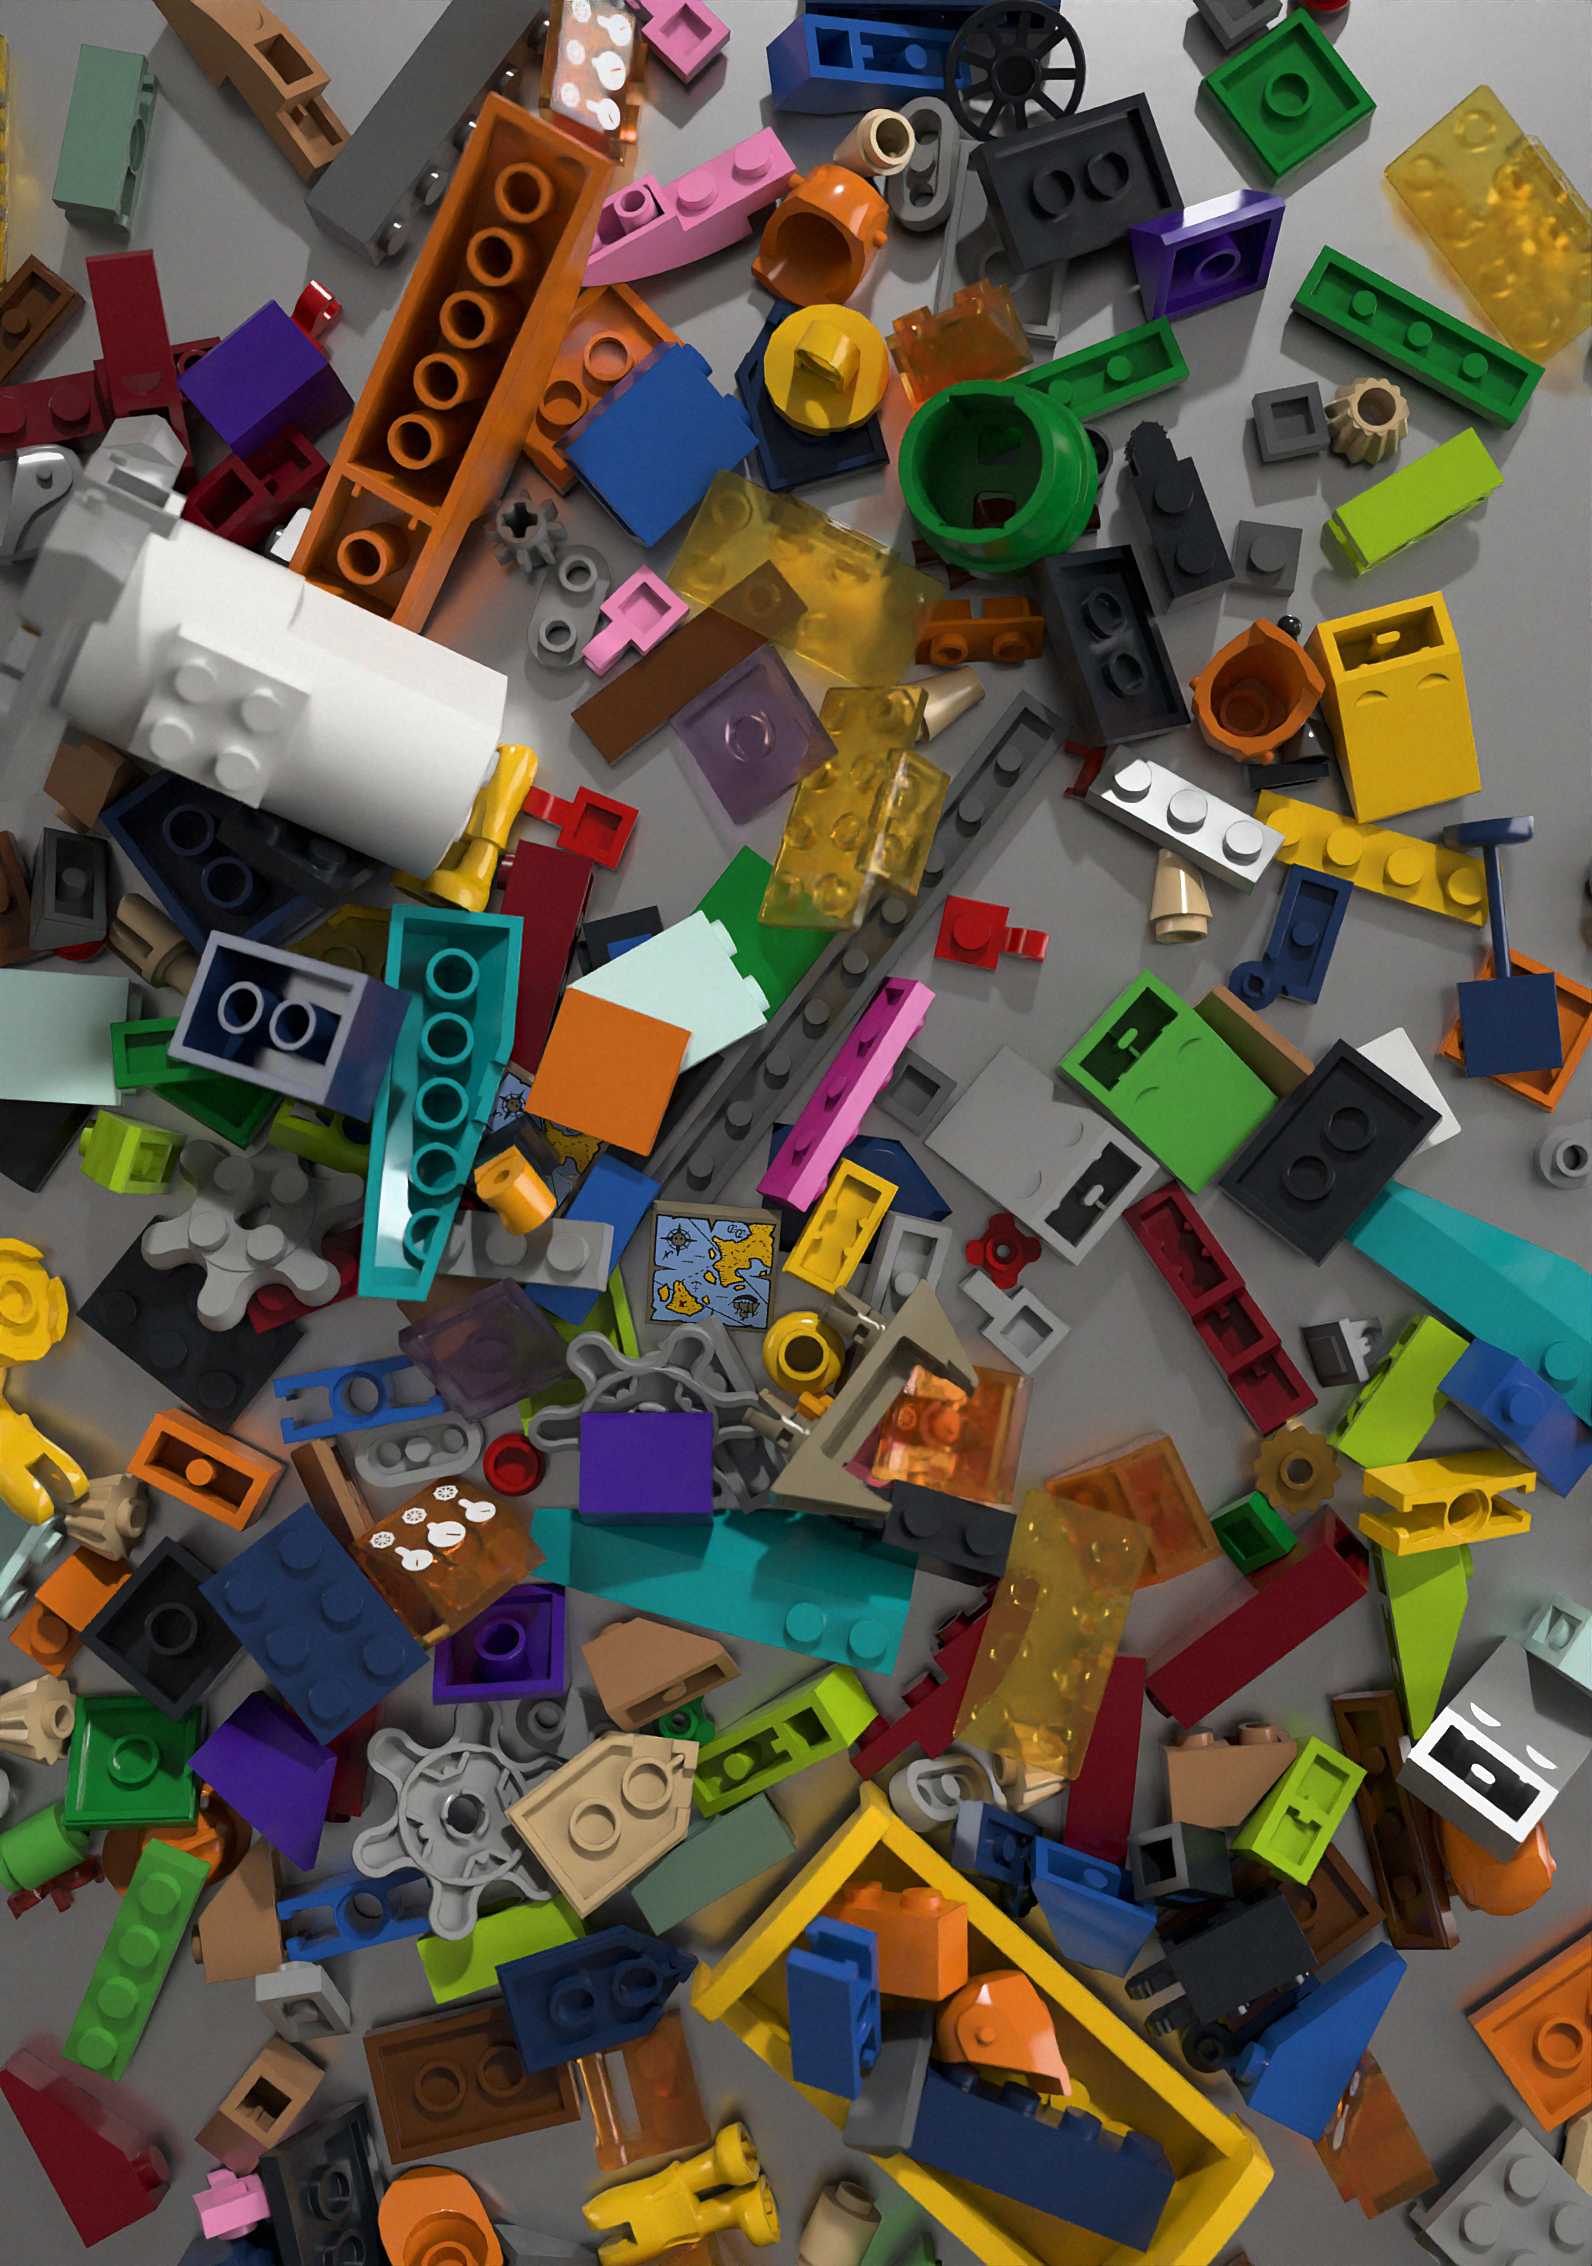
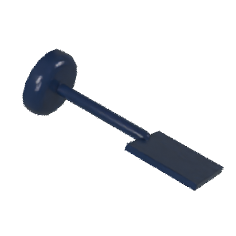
M1534 816L1498 818L1443 827L1444 841L1450 850L1472 851L1483 849L1496 979L1456 983L1466 1078L1563 1068L1564 1062L1554 972L1512 977L1499 847L1523 844L1531 840L1535 832Z

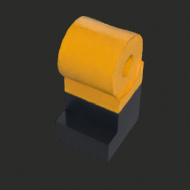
M528 1112L482 1139L474 1157L477 1193L483 1202L496 1209L505 1229L513 1236L528 1233L542 1224L551 1215L557 1202L554 1195L547 1188L546 1175L561 1166L560 1153Z

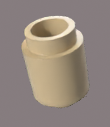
M842 2181L839 2187L832 2185L824 2187L798 2243V2250L801 2254L797 2260V2266H860L882 2220L880 2212L874 2206L876 2202L875 2197L865 2188L848 2181Z

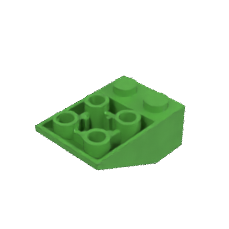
M1147 968L1133 978L1053 1069L1195 1196L1200 1193L1281 1101L1189 1005Z

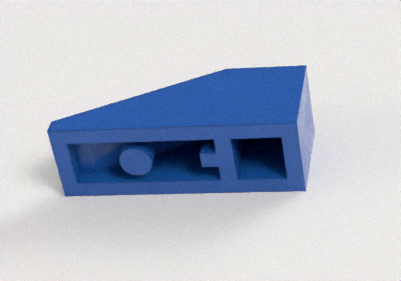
M802 13L766 47L774 110L830 115L905 106L908 102L920 97H934L941 101H947L944 89V65L949 44H951L957 31ZM965 41L962 48L968 50L967 42ZM957 60L955 70L956 91L972 85L970 64Z
M1475 1338L1437 1386V1389L1519 1462L1536 1471V1476L1560 1497L1565 1499L1592 1464V1434L1561 1395L1520 1358L1479 1338Z
M1381 1941L1267 2025L1258 2043L1251 2041L1247 2044L1237 2063L1235 2076L1239 2079L1236 2085L1248 2107L1316 2143L1319 2142L1408 1966L1394 1947Z

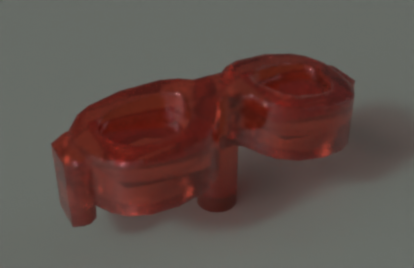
M1066 741L1065 753L1086 759L1074 787H1067L1063 795L1080 800L1086 798L1088 788L1102 769L1108 746L1088 749V746L1085 744Z
M88 1858L32 1891L23 1888L12 1893L7 1899V1904L17 1920L22 1912L41 1902L50 1893L58 1911L64 1912L71 1907L65 1892L80 1888L90 1883L93 1879L96 1883H102L105 1880V1875L97 1860Z

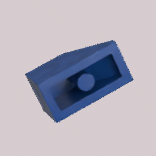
M1035 1835L1030 1844L1031 1887L1064 1957L1075 1960L1086 1968L1101 1970L1124 1979L1157 1923L1156 1906L1135 1901L1132 1871Z

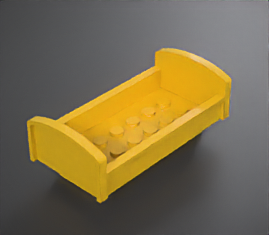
M870 1779L867 1782L864 1781L859 1786L861 1805L713 1969L703 1961L697 1966L693 1972L689 2006L708 2024H712L717 2018L723 2022L844 2133L851 2100L793 2080L785 1963L793 1948L810 1953V1942L806 1939L805 1928L836 1892L842 1890V1884L846 1881L859 1879L874 1880L882 1883V1891L902 1893L905 1889L916 1887L935 1888L942 1891V1899L967 1902L968 1978L1000 1969L1022 1970L1033 1986L1037 1996L1045 2002L1055 2028L1054 2036L1062 2064L1066 2065L1072 2096L1038 2093L1041 2097V2103L1063 2112L1066 2106H1075L1096 2116L1102 2121V2128L1125 2137L1127 2131H1136L1154 2139L1163 2146V2153L1166 2154L1176 2176V2181L1147 2252L1143 2253L905 2154L899 2153L887 2160L870 2154L867 2155L988 2266H1207L1236 2231L1273 2178L1274 2170L1253 2128L1234 2111L1227 2118L889 1809L887 1794ZM879 1992L880 2011L927 2010L935 2013L936 2016L940 2001ZM934 2029L929 2057L942 2061ZM971 2064L979 2070L980 2078L1003 2087L1005 2081H1014L1029 2087L1024 2073Z

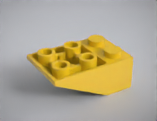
M1441 590L1316 624L1303 649L1314 662L1326 684L1319 701L1327 727L1333 738L1335 753L1357 825L1481 792V780L1461 653Z

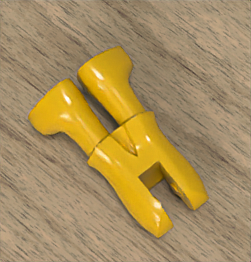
M499 742L496 751L500 753L496 769L486 788L479 789L472 804L469 821L457 843L453 841L441 863L427 879L423 880L395 867L388 882L389 885L405 896L428 907L483 913L489 901L490 887L499 855H506L510 827L528 795L530 787L533 785L537 772L538 758L532 749L519 744L505 745Z
M0 1367V1499L18 1517L38 1527L53 1517L54 1507L48 1493L33 1475H36L55 1496L66 1503H73L89 1490L90 1484L78 1463L59 1446L41 1434L34 1427L28 1414L23 1413L19 1415L7 1403L2 1395L7 1376V1367Z
M740 2121L720 2130L717 2133L715 2145L704 2153L684 2163L675 2160L665 2170L648 2178L610 2188L592 2198L582 2207L585 2221L590 2230H603L628 2221L632 2228L611 2237L599 2247L598 2255L602 2266H638L678 2247L704 2244L706 2236L732 2229H741L753 2247H769L780 2242L781 2229L772 2190L766 2175H759L760 2162L757 2149L746 2127ZM725 2183L737 2185L733 2189L704 2202L699 2200L697 2192Z

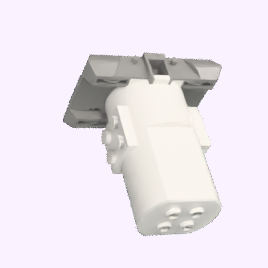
M156 414L115 419L101 446L92 455L84 469L72 497L51 534L44 541L39 558L16 613V617L23 621L22 625L17 630L0 662V801L36 795L60 742L79 750L86 733L255 808L265 809L423 880L427 879L441 863L453 841L456 843L459 841L469 821L472 804L479 789L486 788L496 769L500 753L496 749L504 728L502 725L508 677L305 582L304 576L179 518L187 497L172 491V488L186 458V450L167 421Z

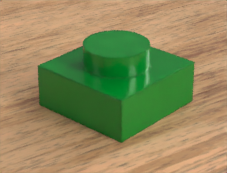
M1258 1490L1217 1510L1204 1524L1243 1575L1286 1555L1298 1541L1276 1510L1269 1505L1263 1493Z

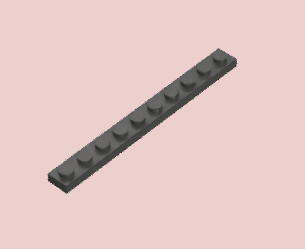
M1022 689L651 1176L652 1179L663 1185L655 1200L712 1204L1070 734L1073 729L1070 724Z

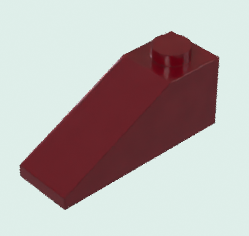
M26 2049L16 2052L0 2068V2088L86 2248L127 2227L158 2208L171 2187L168 2182L170 2178L169 2168L162 2152L155 2145H148L140 2129Z

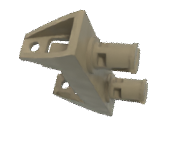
M923 1278L896 1316L891 1314L886 1318L848 1292L847 1288L843 1285L836 1288L833 1300L843 1311L825 1303L817 1319L822 1323L825 1322L865 1351L863 1354L864 1360L821 1419L815 1418L811 1422L772 1395L771 1391L767 1388H764L759 1393L758 1404L771 1417L750 1407L747 1409L741 1423L747 1427L750 1426L789 1454L787 1459L788 1465L770 1488L768 1504L775 1508L886 1520L891 1513L893 1505L888 1501L885 1502L868 1490L857 1477L843 1468L844 1465L848 1467L909 1382L911 1379L910 1373L917 1364L938 1378L947 1379L966 1392L967 1396L971 1398L974 1396L980 1381L929 1283Z

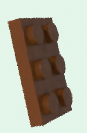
M1331 1840L1306 1886H1301L1297 1882H1283L1271 1877L1283 1893L1319 1962L1318 1966L1307 1971L1308 1977L1388 1917ZM1238 1857L1230 1863L1234 1896L1271 1877L1269 1875L1271 1869L1253 1860L1251 1862ZM1229 1899L1183 1911L1169 1909L1157 1918V1923L1154 1927L1161 1936ZM1272 1989L1250 2001L1251 2006L1246 2013L1233 2021L1227 2022V2026L1235 2033L1289 1991L1275 1993Z
M504 1998L367 2030L362 2038L392 2165L581 2120L583 2111L571 2061L525 2076Z

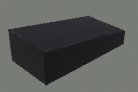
M1246 764L1240 770L1244 795L1258 793L1261 789L1270 791L1319 783L1330 776L1328 764H1267L1265 766L1261 764Z

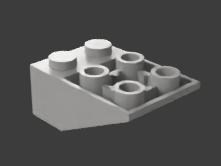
M1005 1045L923 1142L1065 1262L1073 1266H1078L1160 1167L1158 1163L1111 1124Z
M1507 1637L1449 1703L1411 1751L1396 1781L1506 1866L1592 1752V1698L1514 1640Z

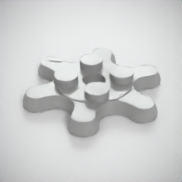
M290 1115V1116H293V1117H296V1118H299V1119H302V1120L311 1122V1121H309V1120H307V1119H305V1118H302V1117H300V1116ZM202 1139L194 1140L188 1143L180 1154V1172L184 1179L197 1190L194 1203L180 1217L151 1225L144 1232L141 1244L143 1258L152 1268L158 1270H167L186 1263L199 1264L206 1270L208 1276L198 1296L197 1314L203 1325L212 1331H224L239 1323L245 1314L246 1305L251 1295L267 1284L279 1283L287 1286L293 1291L296 1298L305 1305H323L332 1300L338 1293L341 1280L336 1267L322 1255V1238L335 1224L364 1217L367 1178L354 1173H344L327 1179L314 1178L309 1172V1159L269 1143L257 1154L244 1158L238 1155L227 1157L223 1149L217 1144ZM265 1204L269 1206L271 1214L264 1225L254 1230L242 1229L240 1216L246 1217L252 1210L263 1208Z
M685 1323L678 1326L667 1338L662 1351L649 1352L642 1358H630L620 1353L601 1332L585 1331L580 1333L569 1344L566 1351L567 1365L585 1384V1398L574 1404L550 1405L539 1410L529 1423L528 1437L537 1449L546 1453L580 1452L582 1413H636L637 1408L642 1412L713 1413L714 1450L719 1443L727 1439H750L761 1435L750 1426L747 1427L741 1423L749 1407L768 1417L771 1416L758 1404L759 1394L753 1391L723 1393L711 1389L702 1381L705 1367L713 1358L714 1345L709 1334L698 1324ZM714 1464L715 1510L727 1502L730 1496V1483L722 1470Z
M497 1701L457 1704L454 1711L453 1734L448 1742L440 1748L427 1749L420 1747L404 1731L389 1727L377 1731L370 1738L366 1746L365 1756L368 1766L374 1773L385 1778L392 1785L396 1794V1807L393 1815L386 1823L378 1827L368 1828L357 1836L351 1849L352 1863L362 1875L374 1879L385 1877L392 1871L402 1867H411L422 1872L429 1880L432 1889L431 1903L428 1909V1923L432 1932L439 1938L447 1941L460 1940L473 1930L477 1920L478 1896L483 1888L493 1881L503 1880L510 1882L525 1897L533 1901H545L553 1898L560 1891L557 1884L504 1814V1811L569 1760L550 1753L543 1754L536 1760L528 1763H516L508 1759L501 1751L498 1742V1730L502 1716ZM455 1798L467 1799L477 1809V1825L473 1832L469 1834L460 1833L446 1823L449 1805Z

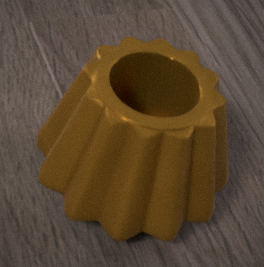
M1299 1425L1291 1432L1277 1429L1273 1440L1260 1443L1261 1456L1252 1464L1253 1469L1259 1475L1255 1485L1258 1491L1267 1494L1268 1503L1271 1507L1284 1506L1290 1514L1295 1515L1303 1508L1312 1512L1317 1511L1321 1500L1334 1497L1333 1483L1339 1480L1342 1474L1335 1465L1338 1451L1327 1447L1324 1434H1310L1304 1426ZM1301 1458L1306 1462V1472L1300 1481L1292 1482L1287 1475L1288 1465L1293 1460Z

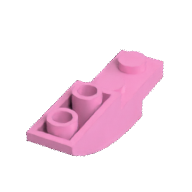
M770 126L662 188L651 172L606 198L581 287L627 282L659 274L694 262L751 235L753 231L747 216L793 191L788 187L787 183L794 173L799 174Z

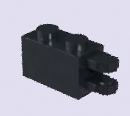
M1143 420L1135 430L1131 431L1130 435L1132 437H1130L1125 445V461L1129 462L1127 468L1131 479L1121 499L1164 615L1223 595L1236 576L1192 456L1178 461L1170 438H1166L1168 432L1164 431V425L1160 426L1158 421L1144 422Z
M894 1479L879 1488L871 1485L865 1486L882 1500L888 1501L893 1505L891 1513L886 1520L825 1514V1520L828 1519L830 1525L833 1524L836 1528L843 1527V1531L863 1536L859 1553L977 1588L1004 1578L1017 1519L1015 1514L900 1479Z
M1270 1877L1234 1896V1898L1157 1937L1166 1958L1132 1976V1978L1127 1980L1124 1989L1130 2000L1138 2002L1153 1996L1177 1982L1181 1983L1186 1994L1151 2012L1149 2016H1146L1143 2023L1149 2036L1158 2038L1168 2033L1170 2034L1171 2031L1177 2030L1198 2018L1203 2026L1214 2020L1218 2024L1233 2021L1246 2013L1251 2006L1250 2001L1272 1989L1275 1993L1286 1992L1303 1983L1309 1975L1307 1971L1318 1966L1319 1962L1283 1893Z

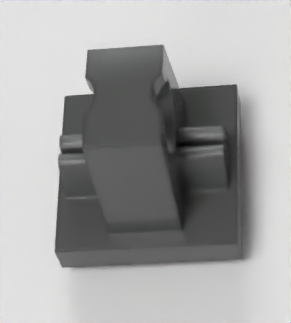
M1378 1317L1352 1322L1349 1321V1318L1314 1323L1301 1328L1322 1388L1361 1383L1370 1379L1367 1367L1390 1353L1388 1342L1383 1336L1382 1325Z

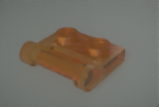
M680 2008L665 2011L649 2035L572 2060L573 2063L580 2064L599 2144L594 2150L601 2171L617 2170L630 2165L635 2160L711 2141V2128ZM622 2050L641 2126V2131L625 2135L623 2134L604 2058L605 2055Z

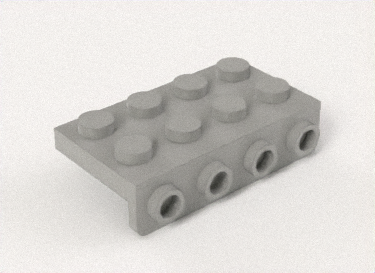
M1515 2119L1427 2213L1417 2205L1408 2214L1423 2229L1414 2240L1439 2266H1447L1451 2261L1457 2266H1592V2197Z

